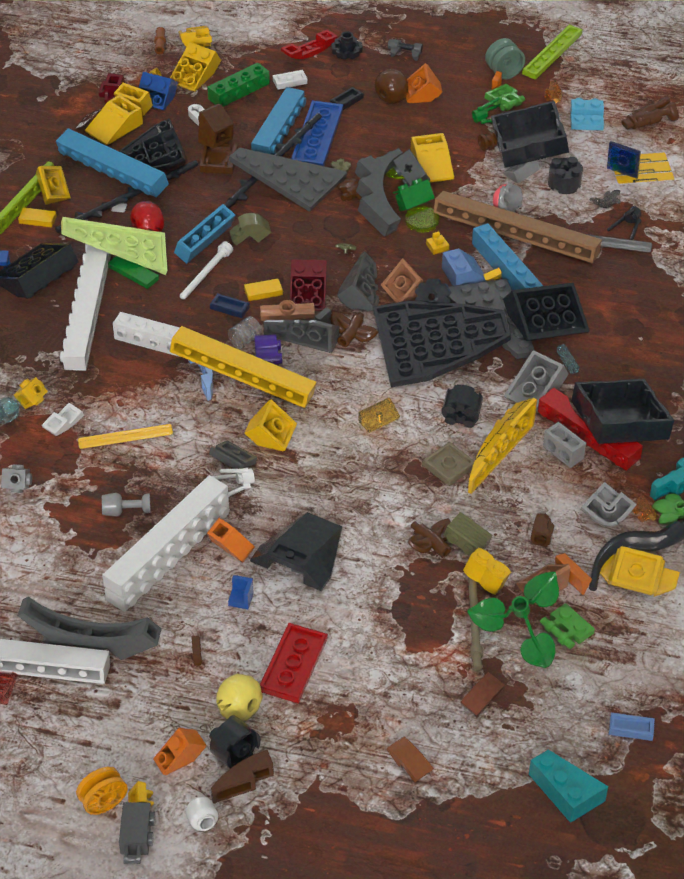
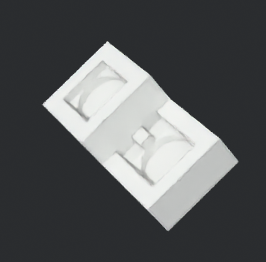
M68 403L59 414L54 412L42 424V427L57 436L75 425L84 414L80 409Z

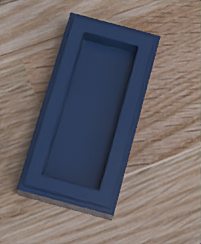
M218 293L210 303V309L243 318L250 308L249 302Z

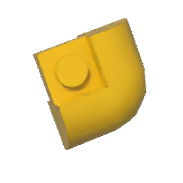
M207 25L186 28V32L178 31L180 40L186 47L189 42L203 47L211 46L212 36L209 34V27Z

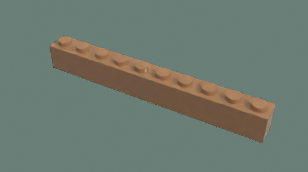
M442 191L435 198L433 214L475 227L488 223L498 234L591 263L595 261L600 253L602 239L446 191Z

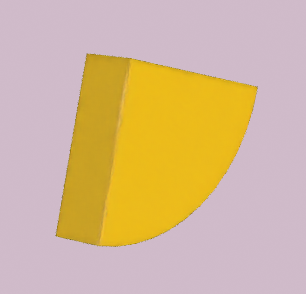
M500 268L483 274L486 281L491 279L498 280L501 279L502 272Z

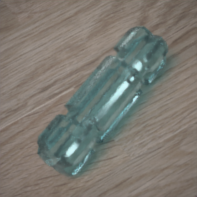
M565 344L559 345L557 353L561 356L571 374L578 373L580 367L575 362L576 360Z

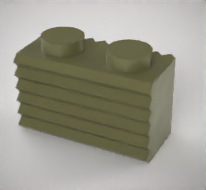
M462 512L448 524L444 533V537L450 543L456 544L468 556L478 547L485 549L493 536Z

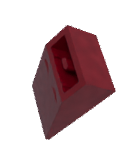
M291 259L290 300L295 304L314 303V310L322 311L325 309L327 260Z

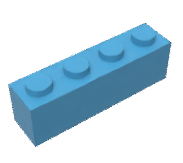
M222 204L178 241L174 253L187 264L231 227L235 214Z

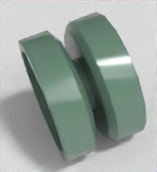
M503 38L495 41L488 48L485 54V61L494 73L496 71L502 72V79L507 80L516 76L523 69L525 55L512 40Z

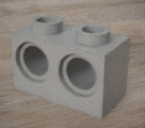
M557 422L545 430L543 447L571 468L584 459L586 442Z

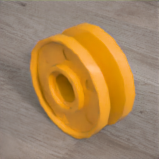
M107 766L99 768L83 778L77 787L76 795L79 801L83 803L87 813L98 815L117 806L126 796L128 788L126 782L120 777L118 770Z

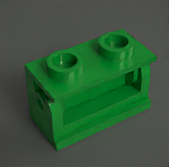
M415 179L411 185L403 184L398 186V190L393 192V194L398 193L395 197L399 211L408 210L435 199L428 179Z

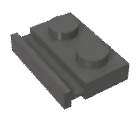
M228 440L216 445L215 448L211 447L209 455L233 469L247 468L256 464L257 461L256 456Z

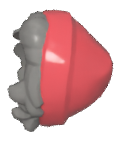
M510 182L501 185L493 194V205L515 213V210L522 205L523 194L521 188Z

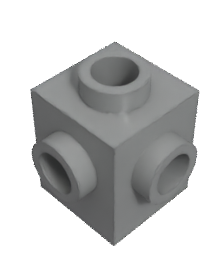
M13 464L12 468H2L1 488L11 489V492L23 493V490L28 489L29 485L32 484L30 469H24V465Z

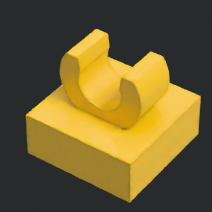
M439 231L432 233V238L426 239V245L433 255L449 250L448 242L443 235H440Z
M137 781L128 792V802L150 803L152 807L154 802L147 799L153 795V791L146 790L145 782Z

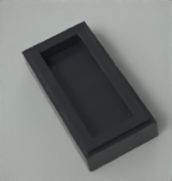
M351 87L331 99L330 103L343 104V110L363 99L364 94Z

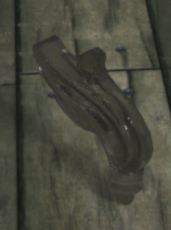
M614 190L611 193L607 191L603 199L595 197V199L590 198L589 200L602 208H609L614 204L621 203V200L616 198L620 195V190Z

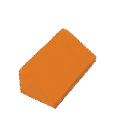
M565 553L556 555L555 564H569L571 568L569 583L584 595L592 578Z

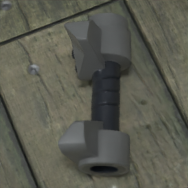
M389 39L388 49H391V57L401 52L402 49L412 51V58L418 61L419 56L422 54L423 44L414 43V45L402 43L401 40Z

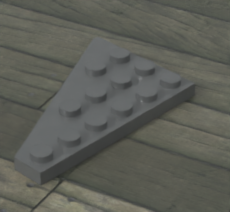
M240 147L229 157L231 163L309 212L347 177V172Z
M507 279L449 286L451 294L448 298L451 300V303L503 310L511 334V340L503 344V348L510 351L516 359L528 358L534 350L531 341L525 340L512 322L503 298L512 291Z

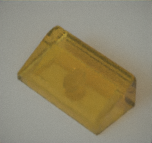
M386 398L358 413L359 423L369 433L400 418L390 398Z

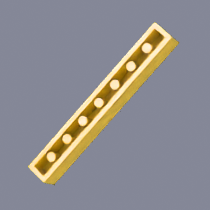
M181 326L172 337L171 353L288 402L306 408L314 394L316 381Z

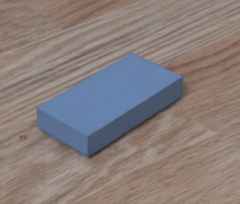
M611 712L609 735L653 741L655 719Z

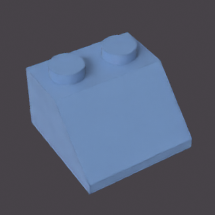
M459 248L443 252L442 269L452 286L486 282L483 276L484 273L474 257Z

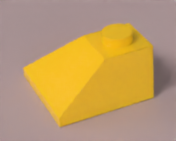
M271 399L250 420L244 434L258 446L285 451L297 423Z

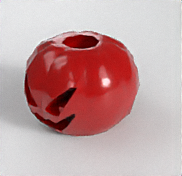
M142 201L133 207L130 215L132 228L162 232L164 219L158 205L150 201Z

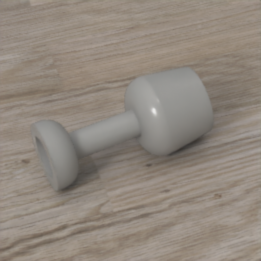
M119 493L102 495V515L120 516L122 508H142L145 513H150V493L144 494L142 500H122Z

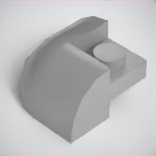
M604 482L580 510L602 526H615L622 522L637 504L622 492L620 494Z

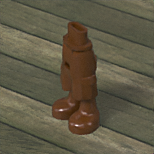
M663 97L655 104H648L635 110L626 119L621 120V123L627 130L630 128L636 129L659 123L662 120V116H667L670 121H677L679 113L675 103L670 102L669 97Z

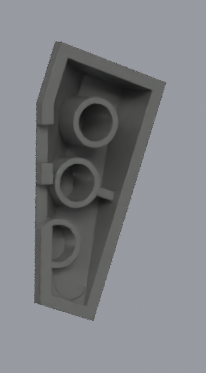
M365 251L362 252L340 286L337 296L341 303L345 304L348 308L373 311V307L378 306L379 296L376 295L378 285L375 284L377 268L374 260Z
M265 320L264 335L276 334L277 339L332 353L338 343L339 326L317 320Z

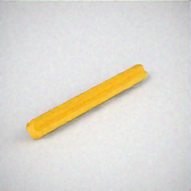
M163 424L78 438V445L80 449L167 436L173 434L171 424Z

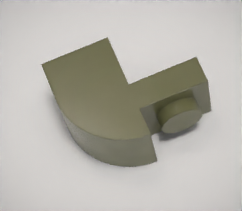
M246 213L239 216V224L230 230L231 239L235 245L240 244L249 236L259 243L271 233L269 222L256 213Z

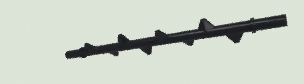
M317 113L302 128L295 129L296 134L286 144L276 145L279 151L275 155L282 157L294 144H301L302 140L300 138L312 129L322 116ZM252 176L249 180H240L239 183L242 187L232 197H229L224 205L229 209L232 205L236 204L237 200H247L245 192L258 179Z
M194 160L165 174L167 180L179 178L180 174H185L187 171L197 167L198 162ZM128 187L127 193L109 202H102V205L86 213L75 212L74 219L102 218V212L120 203H127L129 199L143 193V191ZM61 225L55 227L57 233L61 232Z

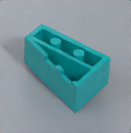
M549 749L531 759L529 776L570 823L606 801L609 786Z

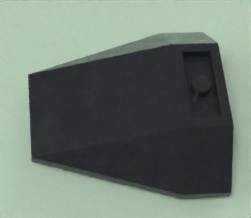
M170 118L154 125L119 151L158 170L172 169L188 162Z
M307 512L261 544L251 557L250 562L267 569L273 561L303 573V584L322 591L332 576L342 526Z

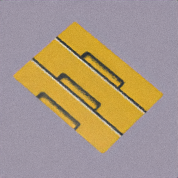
M665 152L609 156L618 184L675 180Z

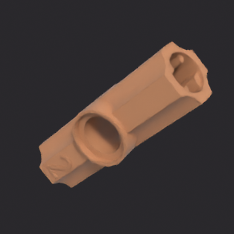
M284 300L279 305L260 306L261 321L315 318L314 303L295 304L291 300Z

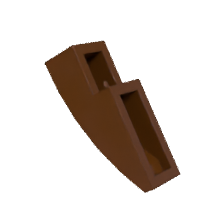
M268 750L242 760L223 774L211 787L213 804L256 790V781L274 776L273 762Z

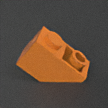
M218 518L207 532L213 543L242 563L255 548L240 532L221 518Z
M178 728L153 760L162 774L168 775L194 762L207 745L197 730Z

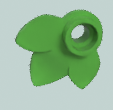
M667 494L665 499L657 500L652 505V509L662 513L659 518V524H671L678 519H684V500L677 494Z

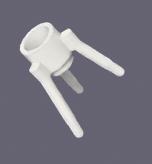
M248 467L242 469H220V473L234 474L212 476L217 480L236 478L237 483L242 484V486L228 492L229 497L244 489L251 488L250 484L255 482L252 468L248 469Z

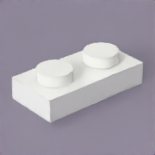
M303 70L273 75V82L277 90L285 89L286 87L307 84V77Z

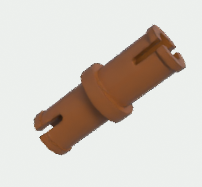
M158 27L154 37L155 52L163 54V51H165L164 45L166 44V31L163 27Z

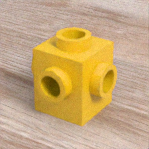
M35 377L31 380L27 378L20 383L19 386L21 388L13 395L24 409H27L33 405L37 406L45 399L43 396L48 391L44 384Z

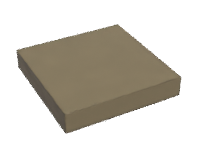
M448 442L422 460V466L448 486H451L469 473L474 464L472 458L451 442Z

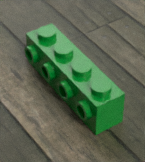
M257 62L207 86L208 100L215 105L221 104L224 107L269 85V71Z

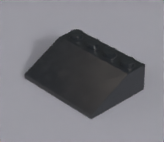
M40 243L0 270V286L16 297L28 299L33 297L36 291L46 288L49 282L59 279L62 273L72 270L79 261L71 244Z
M574 282L512 290L503 298L508 316L526 341L590 332Z

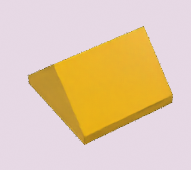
M39 166L37 168L36 175L45 205L71 198L61 166Z

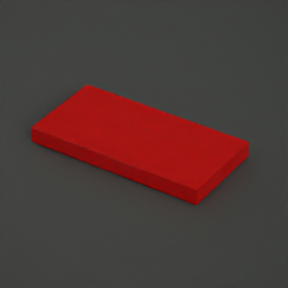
M288 623L261 680V692L299 704L326 644L328 634Z

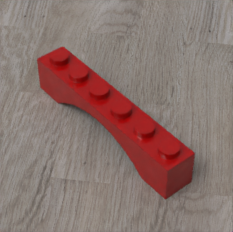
M552 388L539 399L538 413L555 424L557 422L561 423L586 442L587 446L599 452L617 466L627 471L641 459L643 445L638 442L598 444L584 420L573 410L568 396L557 389Z

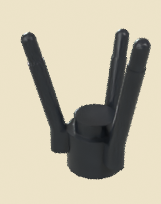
M632 206L623 214V217L607 228V231L609 232L624 220L628 223H635L629 239L633 240L638 225L641 223V210L636 206Z

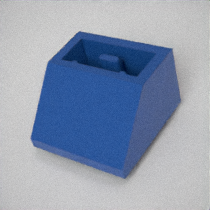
M143 72L139 88L149 92L153 108L165 110L174 99L178 82L170 78Z

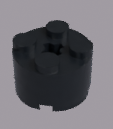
M574 156L552 159L548 176V186L551 190H558L559 194H573L577 192V189L581 187L583 166L578 162V159Z
M454 385L452 389H447L441 411L445 422L449 425L458 423L468 428L474 427L479 419L483 403L482 394L479 392L478 395L474 392L475 388L467 385Z
M235 715L230 716L227 721L214 728L209 735L211 739V753L229 768L254 755L255 747L259 749L261 743L260 735Z

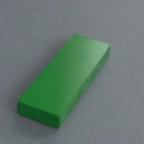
M116 256L108 262V268L146 289L159 280L158 274Z

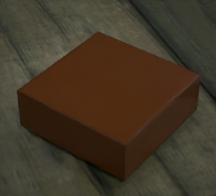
M191 636L194 666L202 664L200 637Z

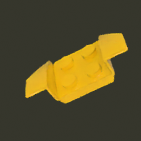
M621 546L617 549L616 555H612L604 563L600 574L609 585L648 595L654 594L655 597L676 589L680 572L664 568L665 560L662 556Z

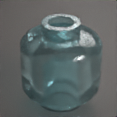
M10 397L0 399V424H7L15 420L19 415V405Z

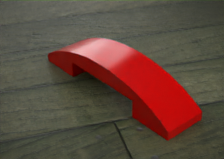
M327 29L317 33L315 40L300 46L292 43L282 47L281 51L294 59L310 58L331 46L338 36Z

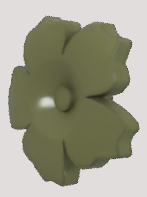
M340 158L337 162L332 161L331 166L334 169L348 172L351 163L344 162V159Z
M339 243L335 245L336 248L343 249L345 254H347L348 249L356 250V246L352 244Z

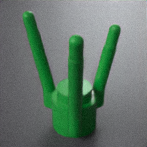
M500 97L473 110L472 118L474 122H480L481 124L492 123L491 119H486L488 111L500 107L501 104L488 106L499 101Z

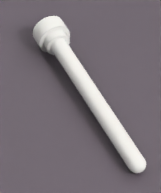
M224 241L218 246V253L180 294L182 300L190 295L223 257H228L233 252V247L230 243Z

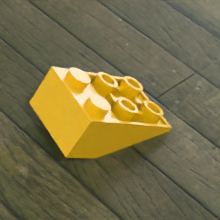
M189 42L170 79L177 81V86L195 92L215 73L221 59L216 51Z
M118 95L105 104L85 129V132L107 146L143 124L142 108L123 96Z
M443 133L411 137V152L430 178V183L454 179L448 145Z

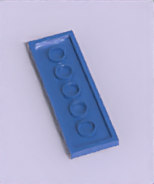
M312 100L303 126L317 113L322 118L300 138L302 143L296 144L291 159L320 166L325 165L343 112V104Z

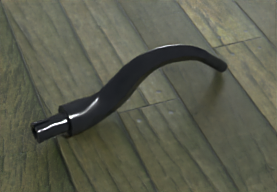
M675 521L660 531H629L610 539L596 556L589 590H597L601 568L617 552L618 548L624 546L645 551H658L668 548L684 540V521L681 523Z

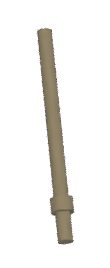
M468 577L471 608L478 604L477 582ZM471 620L472 646L470 647V656L473 658V670L481 671L483 647L480 645V629Z

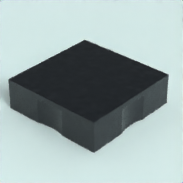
M555 101L491 116L504 168L569 153L567 135L560 121Z
M645 379L575 382L571 402L598 444L670 439L674 419L664 405L658 401L654 391Z

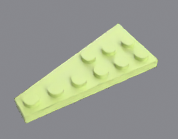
M62 217V235L166 275L165 233Z

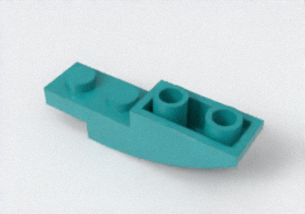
M684 457L677 462L676 470L654 480L650 491L652 499L657 500L668 493L680 495L684 492Z

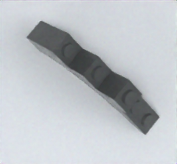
M399 148L389 151L386 155L376 159L371 155L361 158L357 162L355 174L361 178L356 190L362 197L358 211L384 237L397 231L401 220L387 201L383 187L384 176L390 169L396 166L393 160L403 154Z
M29 596L22 600L17 615L44 636L42 642L45 644L70 647L75 645L79 648L97 650L107 649L120 660L157 646L162 630L161 627L148 617L125 623H96L71 618L42 606Z

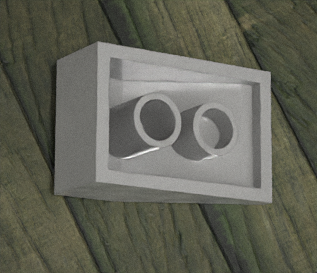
M533 350L504 394V397L515 403L535 398L537 399V412L539 399L552 388L559 390L567 378L568 372L563 364Z

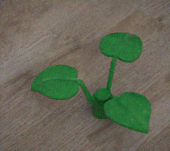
M556 572L540 574L527 582L524 587L525 597H515L512 601V606H509V610L506 613L503 602L496 598L484 599L468 609L471 620L479 628L488 632L500 630L504 626L503 618H507L512 611L518 618H524L531 638L526 639L521 645L520 651L523 659L530 665L547 668L552 664L556 653L554 640L544 632L535 637L528 615L530 613L529 604L533 605L536 603L539 607L544 608L552 606L557 601L559 586Z

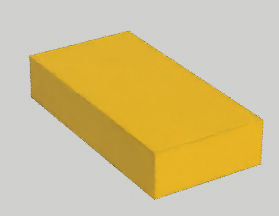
M23 208L18 220L19 224L52 227L57 215L56 211Z
M279 279L244 284L248 301L283 295Z

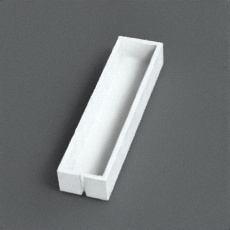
M209 475L102 574L104 587H106L104 589L106 601L123 612L134 606L137 600L143 594H146L157 581H160L170 568L175 567L177 562L187 555L196 543L202 541L218 518L224 519L227 517L230 511L228 486Z

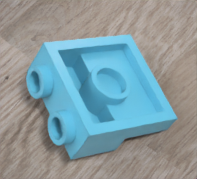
M582 98L571 99V129H604L603 100H598L597 98L591 100H583Z

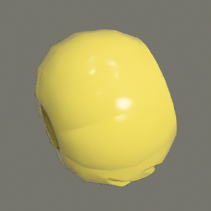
M235 674L225 679L220 685L216 696L217 706L221 715L226 719L232 715H235L242 721L250 719L258 711L262 702L263 694L260 683L252 676Z

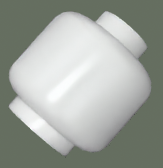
M197 797L186 807V816L192 828L197 831L211 829L218 820V812L212 800L208 797Z

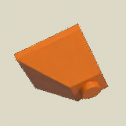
M426 63L407 78L408 93L406 100L408 103L432 102L443 92L440 81Z

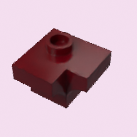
M108 73L106 81H102L98 94L99 97H104L105 104L115 98L114 92L122 83H125L124 75Z

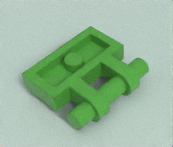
M508 84L486 92L484 97L488 101L500 97V100L495 102L494 105L502 104L500 105L502 111H508L513 106H519L525 101V97L523 95L518 96V91Z
M566 603L551 613V621L547 617H543L540 620L544 630L549 634L552 633L558 638L557 641L562 646L565 645L569 649H572L575 645V642L572 641L573 639L580 644L593 635L595 631L593 626Z

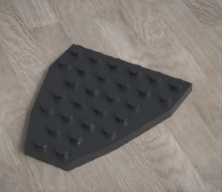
M403 301L373 307L391 388L427 382L471 363L511 340L504 311L500 309L469 304Z

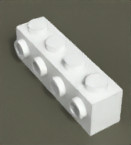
M120 312L113 322L114 338L116 340L178 356L170 352L172 337L179 330V327Z

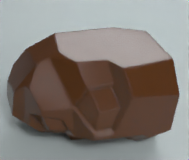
M537 513L530 539L534 545L546 547L551 543L555 526L546 513Z

